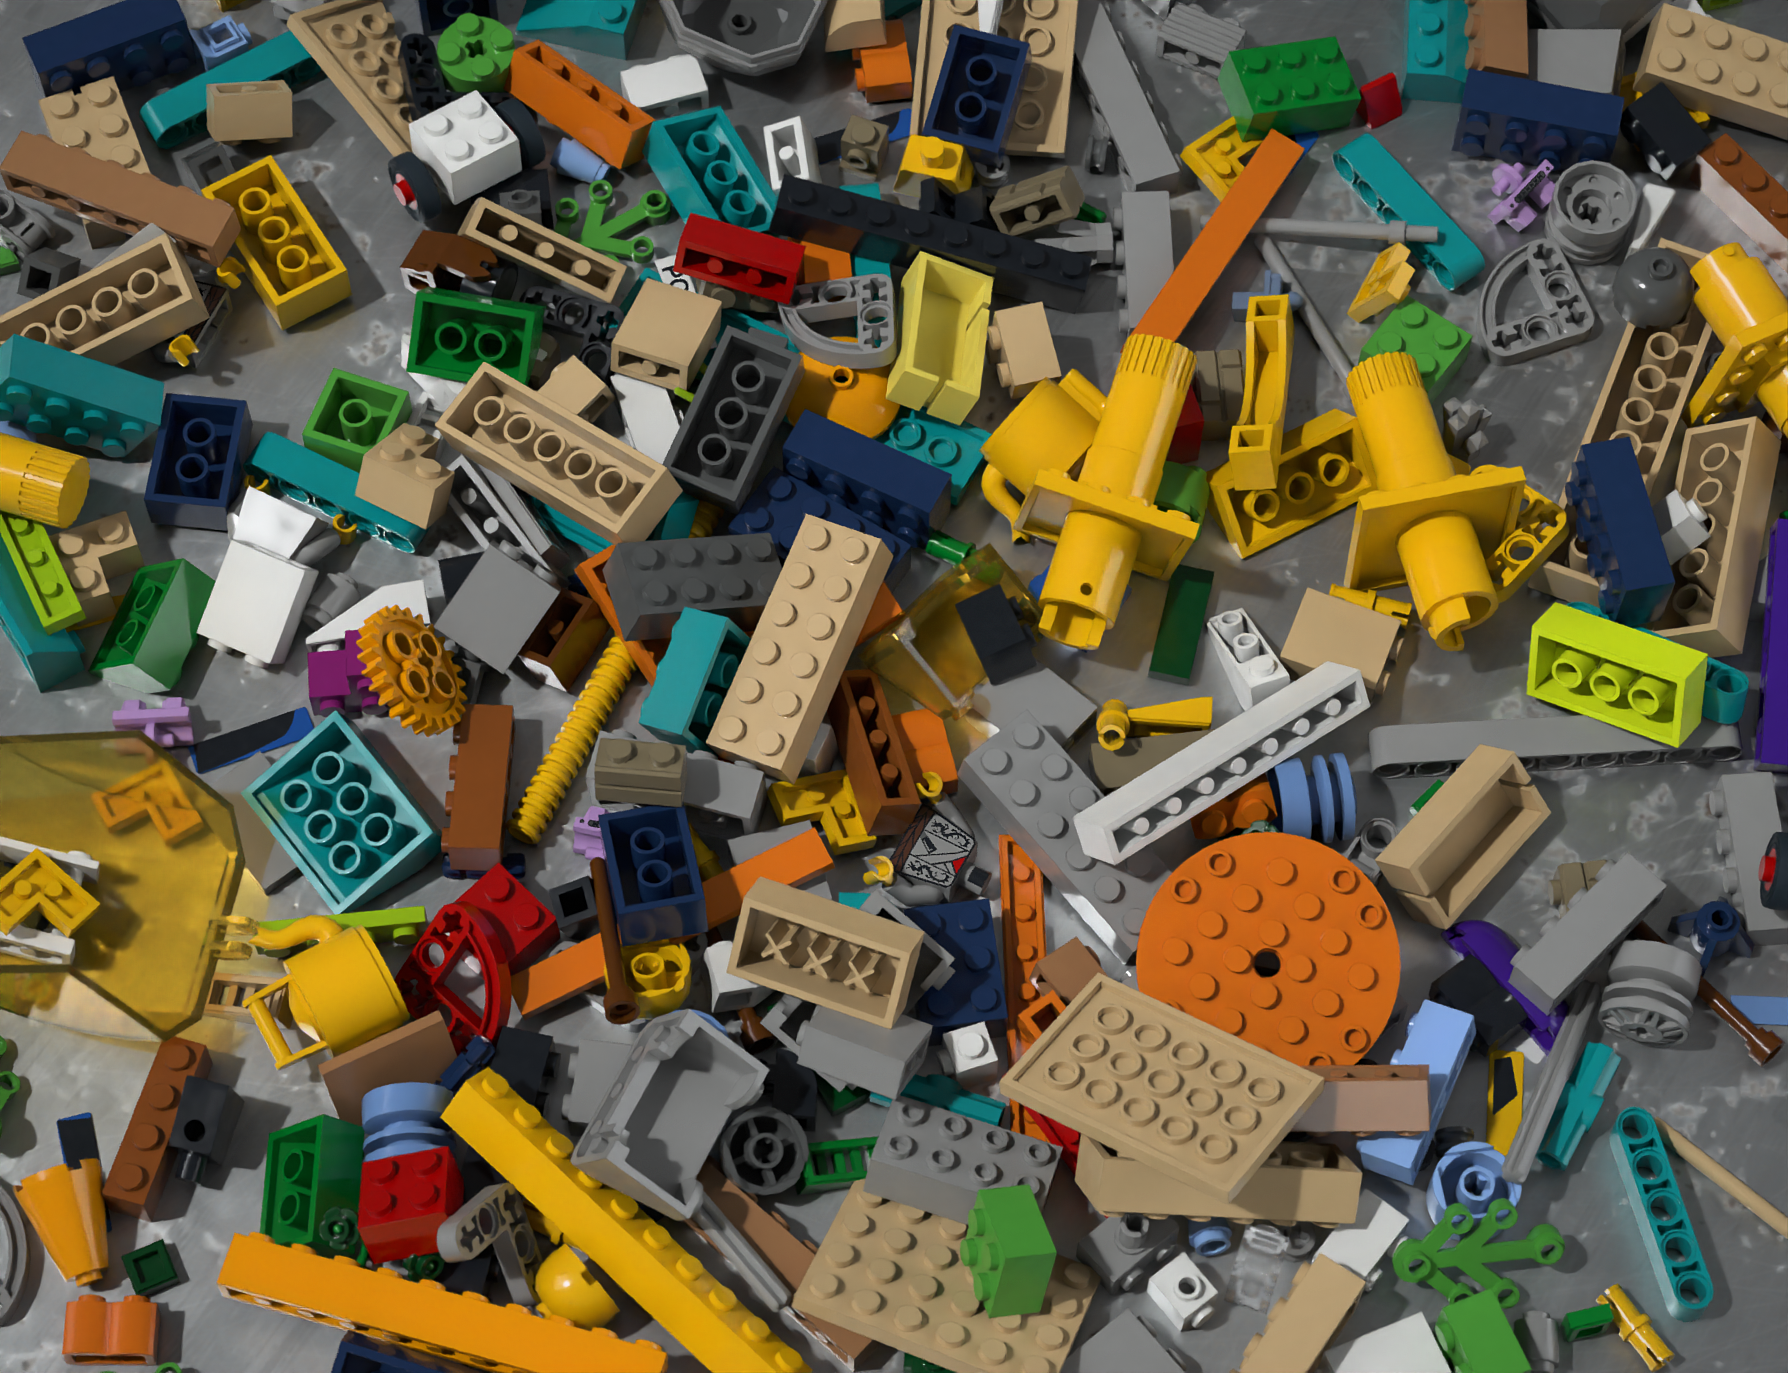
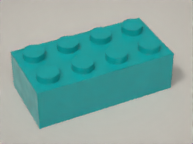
M13 334L0 346V421H10L25 426L28 430L35 433H47L63 438L69 444L85 445L101 450L107 456L123 458L161 425L164 393L163 382L17 334Z

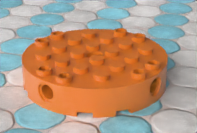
M1259 832L1233 836L1218 841L1188 858L1173 871L1154 896L1145 914L1137 944L1136 972L1139 992L1298 1066L1356 1064L1374 1045L1384 1030L1392 1013L1400 982V949L1396 929L1391 914L1373 883L1350 860L1335 850L1317 841L1287 833ZM1270 952L1278 957L1280 969L1276 975L1264 977L1256 971L1255 960L1259 954Z

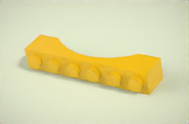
M1289 294L1249 297L1246 317L1244 398L1239 420L1235 426H1232L1228 452L1235 491L1277 488L1295 337Z

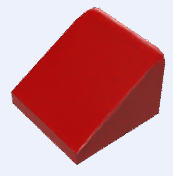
M1393 72L1360 87L1361 101L1356 111L1370 129H1375L1402 115L1399 89Z

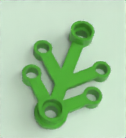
M594 181L589 187L591 203L582 234L573 241L593 251L605 253L606 255L604 256L616 262H619V260L613 255L632 258L633 261L639 264L650 262L654 257V245L651 239L639 236L632 241L615 239L614 237L643 221L652 226L666 223L671 217V201L669 197L659 190L648 191L640 199V205L602 224L606 207L613 200V190L608 181ZM598 191L607 192V194L604 196L595 195V193ZM563 198L555 205L557 222L554 232L569 238L571 225L579 219V206L574 199ZM651 203H661L659 206L655 207L649 205ZM564 209L573 210L571 214L561 213ZM640 247L648 249L645 253H638L635 250Z
M1505 1198L1494 1200L1489 1205L1488 1213L1473 1228L1474 1219L1469 1208L1464 1204L1455 1203L1445 1210L1444 1218L1423 1240L1408 1239L1400 1243L1393 1255L1392 1265L1400 1279L1410 1283L1425 1280L1446 1296L1449 1305L1455 1303V1298L1460 1294H1467V1297L1474 1295L1468 1284L1463 1282L1456 1283L1439 1269L1457 1266L1485 1289L1492 1288L1501 1308L1507 1309L1515 1306L1519 1301V1290L1513 1280L1500 1277L1484 1263L1533 1258L1541 1264H1553L1563 1255L1565 1243L1556 1227L1550 1224H1540L1532 1228L1524 1240L1485 1244L1498 1229H1509L1515 1225L1518 1214L1513 1203ZM1504 1209L1510 1210L1506 1217L1496 1218L1499 1211ZM1460 1214L1466 1215L1463 1221L1459 1223L1452 1222L1455 1216ZM1472 1228L1455 1247L1440 1249L1453 1233L1464 1234ZM1554 1245L1550 1250L1541 1252L1544 1246ZM1413 1260H1423L1416 1266H1409ZM1511 1289V1293L1508 1296H1498L1502 1290Z

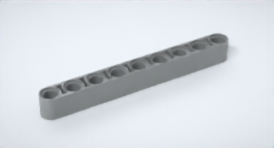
M1586 715L1386 725L1374 728L1368 733L1372 772L1375 777L1381 779L1451 776L1479 744L1514 751L1526 772L1725 762L1734 760L1743 754L1738 721L1731 724H1722L1702 715L1701 723L1679 748Z

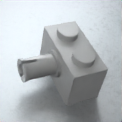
M1125 1212L1123 1217H1108L1078 1242L1076 1258L1082 1264L1090 1266L1101 1277L1100 1284L1110 1295H1113L1121 1287L1127 1291L1144 1276L1145 1272L1142 1269L1154 1259L1160 1263L1174 1252L1178 1246L1175 1241H1177L1180 1226L1170 1215H1168L1167 1219L1162 1220L1151 1219L1143 1216L1142 1213Z

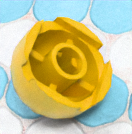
M669 939L622 947V943H620L627 985L638 995L640 1015L637 1019L652 1020L678 1010L689 995L691 987L692 967L686 948L682 944H680V948L671 944ZM605 964V965H604V977H605L606 986H607V988L609 989V982H608V976H607V970H606V964Z
M566 1243L552 1252L541 1264L535 1279V1289L542 1302L535 1308L544 1319H548L550 1315L561 1316L575 1323L574 1327L592 1331L594 1327L601 1328L609 1323L620 1312L611 1297L599 1282L594 1279L586 1266Z

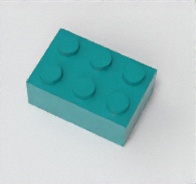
M684 606L680 619L673 626L672 639L665 657L661 659L657 666L656 679L649 697L642 704L641 717L638 723L658 740L677 745H686L688 753L693 754L694 751L701 750L718 757L706 744V740L751 638L728 617Z

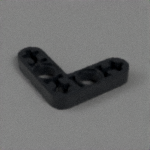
M418 33L404 36L398 52V63L413 122L471 93L446 92L433 41L429 37ZM416 51H417L418 56H421V57H422V58H421V62H419V63H416V62H417ZM414 78H426L433 85L428 87L421 86L414 81ZM478 92L492 109L512 98L517 99L523 104L522 101L511 93Z
M533 286L524 291L519 302L539 304L542 299L548 307L555 309L554 315L545 309L543 328L584 338L577 358L587 368L588 360L592 355L598 352L606 354L607 362L601 370L592 372L610 389V377L615 375V372L610 370L612 346L608 347L603 343L606 339L612 345V341L626 317L622 310L608 303L542 286ZM575 306L582 307L584 309L582 320L574 325L566 324L565 315L567 311ZM614 317L618 322L617 328L610 327L607 333L603 324L604 322L610 323Z

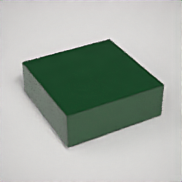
M163 1239L121 1256L136 1295L147 1297L180 1283Z

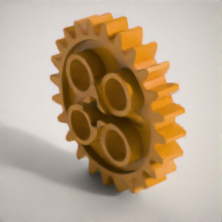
M394 605L391 608L385 606L363 621L365 625L358 629L362 638L356 641V644L364 652L357 655V659L367 666L361 673L363 676L371 678L373 683L368 689L372 692L378 691L380 695L378 700L379 706L387 704L390 707L389 717L393 719L396 716H400L402 728L405 729L411 725L415 735L424 732L426 737H430L433 734L439 735L461 720L459 715L466 711L461 703L467 700V696L459 690L466 686V682L457 677L456 673L461 671L462 668L452 663L451 658L455 653L452 650H445L443 646L445 637L437 638L434 635V625L424 626L422 615L418 614L413 617L409 607L401 611L398 605Z

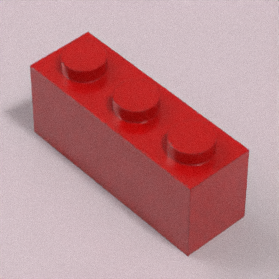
M690 213L679 240L673 271L789 305L799 279L806 246Z

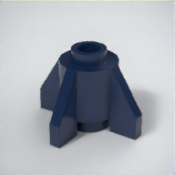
M1719 896L1717 901H1711L1703 905L1699 911L1672 917L1667 929L1669 932L1684 937L1690 935V942L1694 949L1701 954L1699 963L1702 967V976L1706 972L1711 957L1720 956L1729 950V952L1750 958L1755 945L1741 926L1737 911L1728 904L1727 898Z

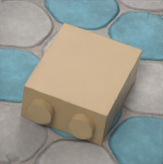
M647 278L612 341L610 370L671 390L680 387L688 391L720 330L722 301Z
M1307 587L1280 654L1279 661L1288 672L1290 680L1296 681L1327 661L1359 669L1371 707L1375 694L1384 695L1390 679L1391 672L1385 671L1388 660L1397 661L1404 642V638L1398 636L1401 620Z

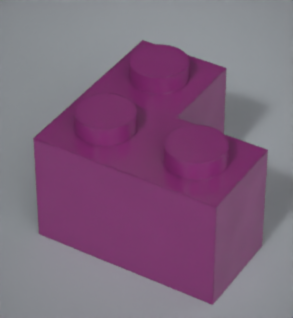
M358 630L345 631V650L307 653L309 700L314 716L321 715L327 718L335 710L343 715L355 712L378 715L390 710L387 704L379 706L378 700L380 695L378 691L372 692L368 689L373 683L371 678L363 676L361 673L367 666L357 659V655L364 652L356 644V641L362 638Z

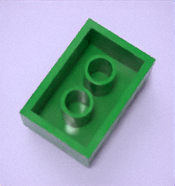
M1336 36L1229 51L1217 79L1230 113L1236 120L1235 125L1242 142L1265 139L1271 129L1286 136L1347 127L1361 101V96Z

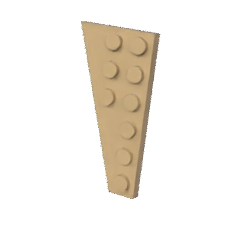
M335 0L290 14L286 26L394 157L404 152H412L409 124L413 121L410 116L398 63L401 41L398 40L393 29L395 21L392 13L386 12L383 0ZM414 78V81L421 85L419 78Z

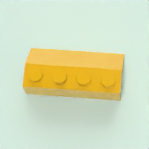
M1336 408L1283 434L1276 489L1235 491L1230 461L1206 472V481L1210 487L1207 504L1209 513L1237 555L1242 559L1357 502L1359 496L1378 490L1377 478L1357 417Z

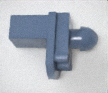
M1265 270L1264 292H1233L1234 322H1246L1249 297L1289 294L1292 311L1302 306L1303 298L1297 292L1289 291V293H1284L1281 273L1273 274V270Z

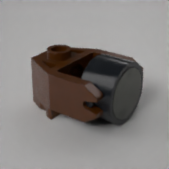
M422 230L400 266L405 288L414 294L426 287H433L510 301L518 279L517 264L493 254L490 248L456 234Z

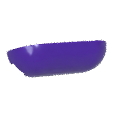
M1466 920L1456 923L1442 932L1440 936L1461 960L1472 954L1490 971L1498 984L1517 1000L1528 1015L1523 1029L1548 1057L1569 1008L1565 999L1547 1016L1508 982L1514 968L1510 962L1520 948L1498 926L1483 920Z

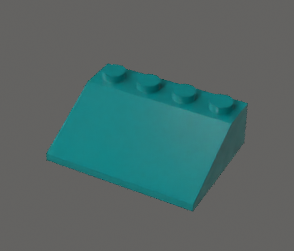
M527 0L515 33L517 36L534 40L539 39L543 42L626 61L648 0Z
M1405 0L1401 99L1461 104L1468 69L1465 67V59L1469 49V37L1465 36L1464 33L1468 17V4H1465L1464 0Z
M337 710L332 712L241 792L244 799L334 914L350 913L421 870L442 851L441 830L358 726Z

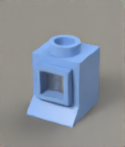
M230 15L202 29H189L196 59L203 58L206 72L249 51L248 46L253 44L246 26L243 23L236 25Z

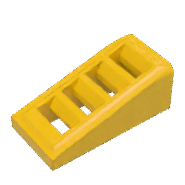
M1213 697L1192 698L1130 709L1127 713L1130 720V729L1126 736L1142 738L1210 730Z

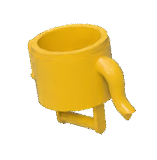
M1072 368L1059 384L1054 380L1051 381L1047 376L1043 378L979 450L984 455V459L989 463L982 474L981 487L984 497L1010 521L1012 543L1021 536L1030 544V535L1013 529L1021 505L1008 492L1006 482L1012 483L1025 496L1039 469L1047 471V469L1052 468L1064 471L1071 476L1070 480L1077 482L1087 451L1092 446L1107 396L1076 369Z
M309 915L278 931L268 930L255 925L258 935L249 940L248 943L268 950H283L308 940L319 941L318 944L283 961L287 973L286 976L242 1002L244 1008L249 1009L276 1060L274 1065L277 1070L287 1068L324 1050L327 1051L332 1059L398 1029L403 1025V1022L410 1019L400 991L370 935L361 924L354 928L350 927L343 930L335 920L325 915ZM287 986L289 991V1009L298 1027L317 1042L294 1054L289 1049L264 999Z

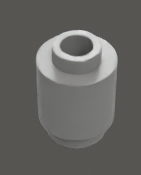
M338 572L337 575L332 573L326 574L306 603V611L302 615L306 624L317 631L357 604L361 598L357 590V582L342 572Z
M1547 1312L1523 1313V1318L1514 1321V1334L1532 1368L1530 1373H1554V1369L1559 1367V1323L1556 1320L1550 1319V1314Z

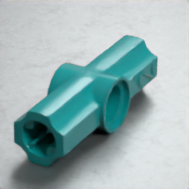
M1587 1043L1569 1080L1564 1085L1535 1155L1540 1164L1552 1170L1565 1171L1584 1132H1589L1605 1100L1603 1095L1619 1067L1622 1058L1614 1052V1049L1602 1043Z
M915 1074L900 1093V1096L998 1127L1001 1126L1006 1109V1103L963 1090L962 1085L957 1081L939 1074H929L927 1077ZM871 1091L870 1102L890 1108L893 1099Z

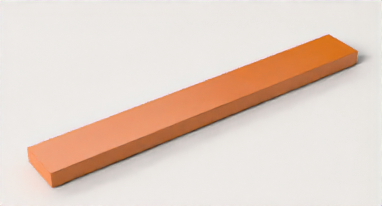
M1270 130L1131 335L1151 334L1170 339L1173 342L1177 341L1305 150L1304 147L1276 130ZM1124 343V345H1123V347H1122V349H1121V351H1120L1121 354H1122V352H1123L1125 343Z
M815 827L702 882L708 930L740 915L744 896L760 876L795 888L834 869V863ZM617 924L618 935H619V941H620V943H621L619 928H618V924ZM601 933L511 976L512 996L524 1020L605 981V957ZM702 933L670 938L669 942L677 946Z
M1009 834L998 836L1004 993L1008 1014L1006 1041L1009 1071L1032 1046L1018 1028L1017 1021L1020 1013L1042 998L1029 978L1036 963L1046 957L1047 954L1043 872ZM1009 1098L1010 1131L1050 1143L1024 1106Z

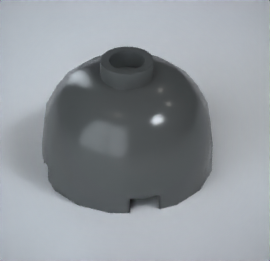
M1660 247L1644 248L1631 254L1619 267L1614 278L1612 287L1614 307L1623 319L1636 327L1646 329L1647 325H1660L1659 329H1666L1677 324L1687 314L1692 303L1695 282L1689 272L1691 270L1681 256L1669 249Z
M768 1106L745 1110L733 1118L721 1134L718 1146L720 1168L726 1178L743 1192L758 1196L781 1193L794 1185L801 1176L800 1173L803 1170L804 1163L807 1162L809 1154L806 1134L798 1121L791 1115H786L784 1112Z

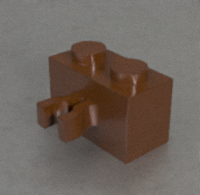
M561 587L560 593L522 646L518 656L536 680L568 692L611 625L594 600Z

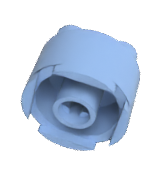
M1478 1141L1464 1142L1452 1147L1439 1160L1432 1174L1426 1194L1427 1209L1435 1225L1444 1218L1445 1210L1455 1203L1464 1204L1469 1208L1474 1219L1472 1228L1488 1213L1489 1205L1496 1199H1508L1516 1209L1521 1195L1522 1183L1517 1185L1514 1182H1507L1502 1178L1503 1172L1501 1168L1506 1157L1493 1149L1494 1146ZM1470 1188L1472 1192H1467L1466 1189ZM1504 1209L1499 1211L1496 1218L1506 1217L1510 1210ZM1457 1215L1452 1219V1222L1459 1223L1464 1220L1466 1215ZM1472 1228L1464 1234L1453 1233L1449 1239L1461 1241ZM1498 1229L1488 1240L1496 1237L1504 1230Z

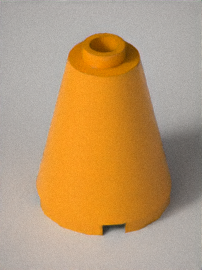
M97 1158L80 1160L82 1168L76 1170L72 1167L68 1168L67 1163L57 1165L20 1181L22 1186H13L17 1200L66 1282L75 1281L77 1288L89 1286L103 1280L101 1273L109 1269L105 1203L101 1194L103 1191V1175L100 1160Z

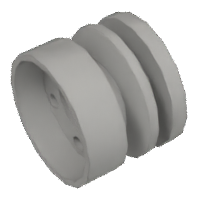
M1591 160L1571 166L1562 173L1555 184L1545 219L1544 231L1546 238L1557 243L1566 260L1571 263L1589 266L1604 263L1612 258L1624 244L1629 225L1635 213L1637 195L1633 182L1622 170L1610 163Z
M1624 941L1614 946L1606 976L1610 985L1606 986L1603 992V1002L1597 1018L1600 1025L1619 1038L1642 1045L1664 1047L1675 1046L1685 1042L1690 1030L1689 1021L1694 1011L1691 1001L1697 995L1702 972L1699 961L1684 950L1656 941Z

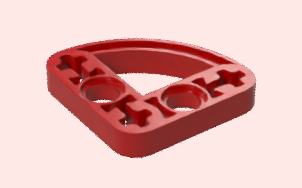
M458 901L444 905L395 976L394 981L400 991L407 1011L416 1020L437 1011L441 1003L449 1007L452 1013V1021L447 1030L457 1056L462 1051L468 1052L466 1046L472 1040L470 1036L474 1035L488 1038L496 1049L502 1026H507L511 1010V977L505 952L494 929L473 904L467 901ZM460 913L462 917L459 923L463 928L452 931L457 924V919L454 915ZM433 943L440 945L444 952V960L440 966L433 964L429 957V949ZM470 943H472L477 953L484 976L485 1008L483 1019L444 984ZM410 980H417L418 983L416 985V990L420 994H412L414 985L410 982ZM434 995L432 999L427 998L428 996ZM459 1030L462 1032V1034L455 1035Z

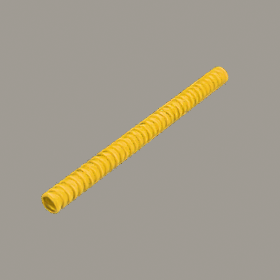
M698 499V507L688 538L711 537L713 528L717 527L719 523L718 518H721L725 513L724 509ZM616 633L615 637L609 641V648H606L603 652L604 658L598 660V669L592 671V679L585 683L586 690L580 692V700L574 703V711L568 713V722H564L561 726L562 732L556 734V743H552L549 747L550 754H546L543 757L544 765L538 766L536 770L537 775H534L530 780L531 786L525 789L524 795L526 797H522L518 801L520 808L513 810V819H509L506 823L508 832L519 841L527 844H538L540 842V833H544L547 829L546 822H550L554 817L552 811L558 810L560 806L558 801L563 800L566 795L564 790H568L572 785L570 779H574L578 774L576 768L582 767L584 763L583 758H586L590 753L589 747H592L596 742L595 736L599 735L600 730L602 731L601 726L607 723V715H610L614 710L613 704L618 703L620 699L619 694H622L626 689L625 683L631 680V673H634L638 667Z

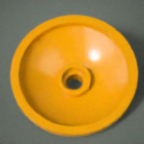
M830 337V339L858 343V338L854 337ZM801 351L798 353L803 356L805 373L786 412V416L793 427H795L805 409L874 440L886 432L893 424L901 404L886 399L890 364L878 368L852 369L840 365H828L810 358ZM845 376L848 378V381L838 383L835 381V378Z

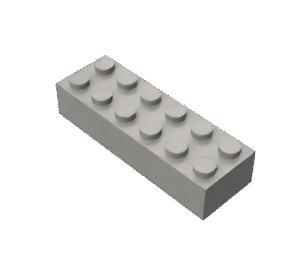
M1026 709L964 758L957 775L1122 964L1126 965L1137 955V944L1145 914L1154 896L1172 872L1148 845L1116 865L1084 854L1072 817L1105 796L1033 714Z

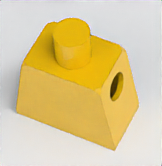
M910 135L893 192L921 198V181L931 177L938 179L955 195L970 190L975 170L966 148L959 144L942 141L933 136Z

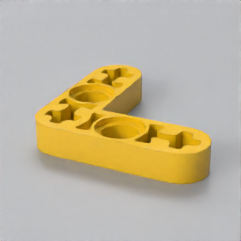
M1482 465L1474 469L1470 475L1486 473L1497 466ZM1526 484L1522 498L1528 500L1529 505L1518 513L1516 530L1485 561L1491 580L1498 581L1500 578L1502 579L1503 583L1500 585L1493 583L1499 603L1509 599L1560 546L1569 534L1570 527L1565 511L1559 505ZM1556 521V523H1557V526H1556V527H1552V526H1549V525H1548L1547 527H1545V528L1543 529V527H1542V524H1543V523L1546 522L1547 524H1552V523H1554V522ZM1519 547L1533 549L1532 555L1526 560L1518 561L1511 557L1514 550Z

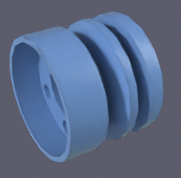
M1343 752L1329 755L1328 768L1322 755L1313 756L1310 775H1306L1299 757L1285 759L1267 771V779L1278 815L1271 822L1278 829L1279 833L1311 839L1312 825H1316L1323 843L1333 841L1334 828L1340 841L1352 840L1354 838L1357 796L1354 780L1350 774L1347 759Z
M406 1082L378 1087L366 1093L362 1099V1127L365 1133L370 1136L363 1143V1151L366 1155L363 1162L449 1146L457 1164V1157L454 1153L456 1139L453 1134L449 1133L452 1128L440 1118L454 1098L452 1091L443 1086L430 1083Z

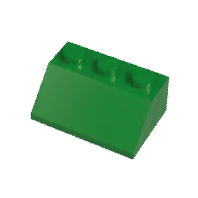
M433 287L421 289L416 292L406 372L468 382L481 364L486 362L528 387L540 348L545 306Z
M184 558L139 567L88 672L96 677L147 694L171 690L182 676L181 667L187 654L193 650L199 640V634L196 632L216 581Z
M322 1114L269 1133L260 1233L275 1240L274 1244L291 1248L292 1244L305 1245L317 1251V1256L334 1260L335 1256L347 1257L355 1254V1245H349V1248L344 1251L332 1249L329 1242L324 1241L320 1235V1224L325 1220L324 1214L326 1211L335 1206H340L342 1209L348 1207L358 1213L362 1160L365 1154L363 1151L365 1131L362 1126Z

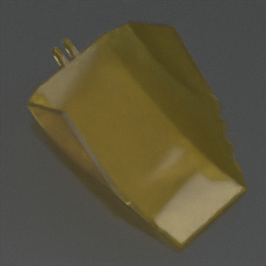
M141 730L0 736V836L64 853L69 851L84 852L90 855L93 860L99 861L97 885L82 881L81 887L100 903L97 913L69 937L75 939V956L72 965L45 964L0 952V1009L45 1024L103 1037L137 1041H168L202 1019L218 959L227 961L249 960L253 951L251 946L240 941H224L225 935H256L255 925L260 926L258 921L250 917L231 916L246 864L233 804ZM0 860L1 879L12 870V868L4 866L3 860ZM35 910L24 920V923L28 928L36 930L42 914Z

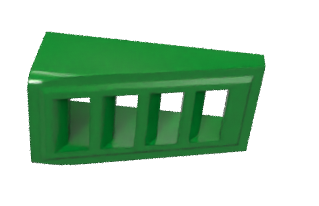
M879 1136L807 1143L809 1154L807 1162L804 1163L803 1170L800 1173L801 1176L795 1183L797 1194H815L848 1188L852 1186L854 1181L866 1179L867 1170L864 1171L860 1151L867 1150L870 1161ZM843 1154H849L853 1172H847ZM827 1157H831L834 1174H829ZM811 1160L814 1162L816 1176L813 1173Z

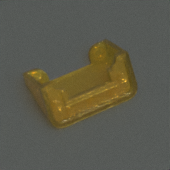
M988 543L938 577L904 610L906 614L901 619L882 630L857 656L869 670L942 720L951 717L954 721H957L974 707V704L970 701L975 695L973 690L987 675L954 604L1000 584L1007 599L1015 596L1025 617L1018 621L1019 625L1022 626L1028 623L1037 643L1044 637L1038 630L1044 610L1039 607L1037 600L994 547Z

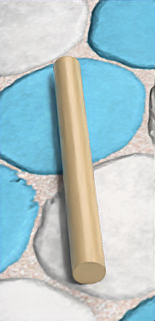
M1658 1116L1654 1118L1661 1140L1665 1145L1788 1239V1217Z

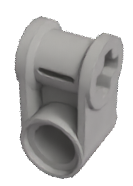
M0 189V213H5L0 216V243L10 249L18 259L23 261L24 256L33 253L46 239L51 240L56 235V232L48 220L40 213L31 210L9 192Z
M1384 818L1368 820L1350 847L1342 854V856L1350 860L1366 875L1375 888H1377L1383 876L1375 859L1385 848H1374L1367 840L1380 838L1389 845L1398 835L1395 825Z

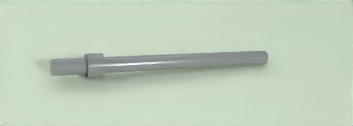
M1201 215V230H1203L1212 215ZM1260 217L1250 233L1380 239L1388 240L1389 244L1400 242L1403 245L1406 244V241H1438L1437 226L1407 225V221L1390 220V224Z
M1262 234L1258 236L1254 243L1271 270H1273V273H1281L1284 291L1286 293H1289V291L1297 292L1302 296L1303 303L1297 311L1344 384L1343 392L1352 404L1346 385V378L1349 377L1348 373L1353 370L1269 235Z

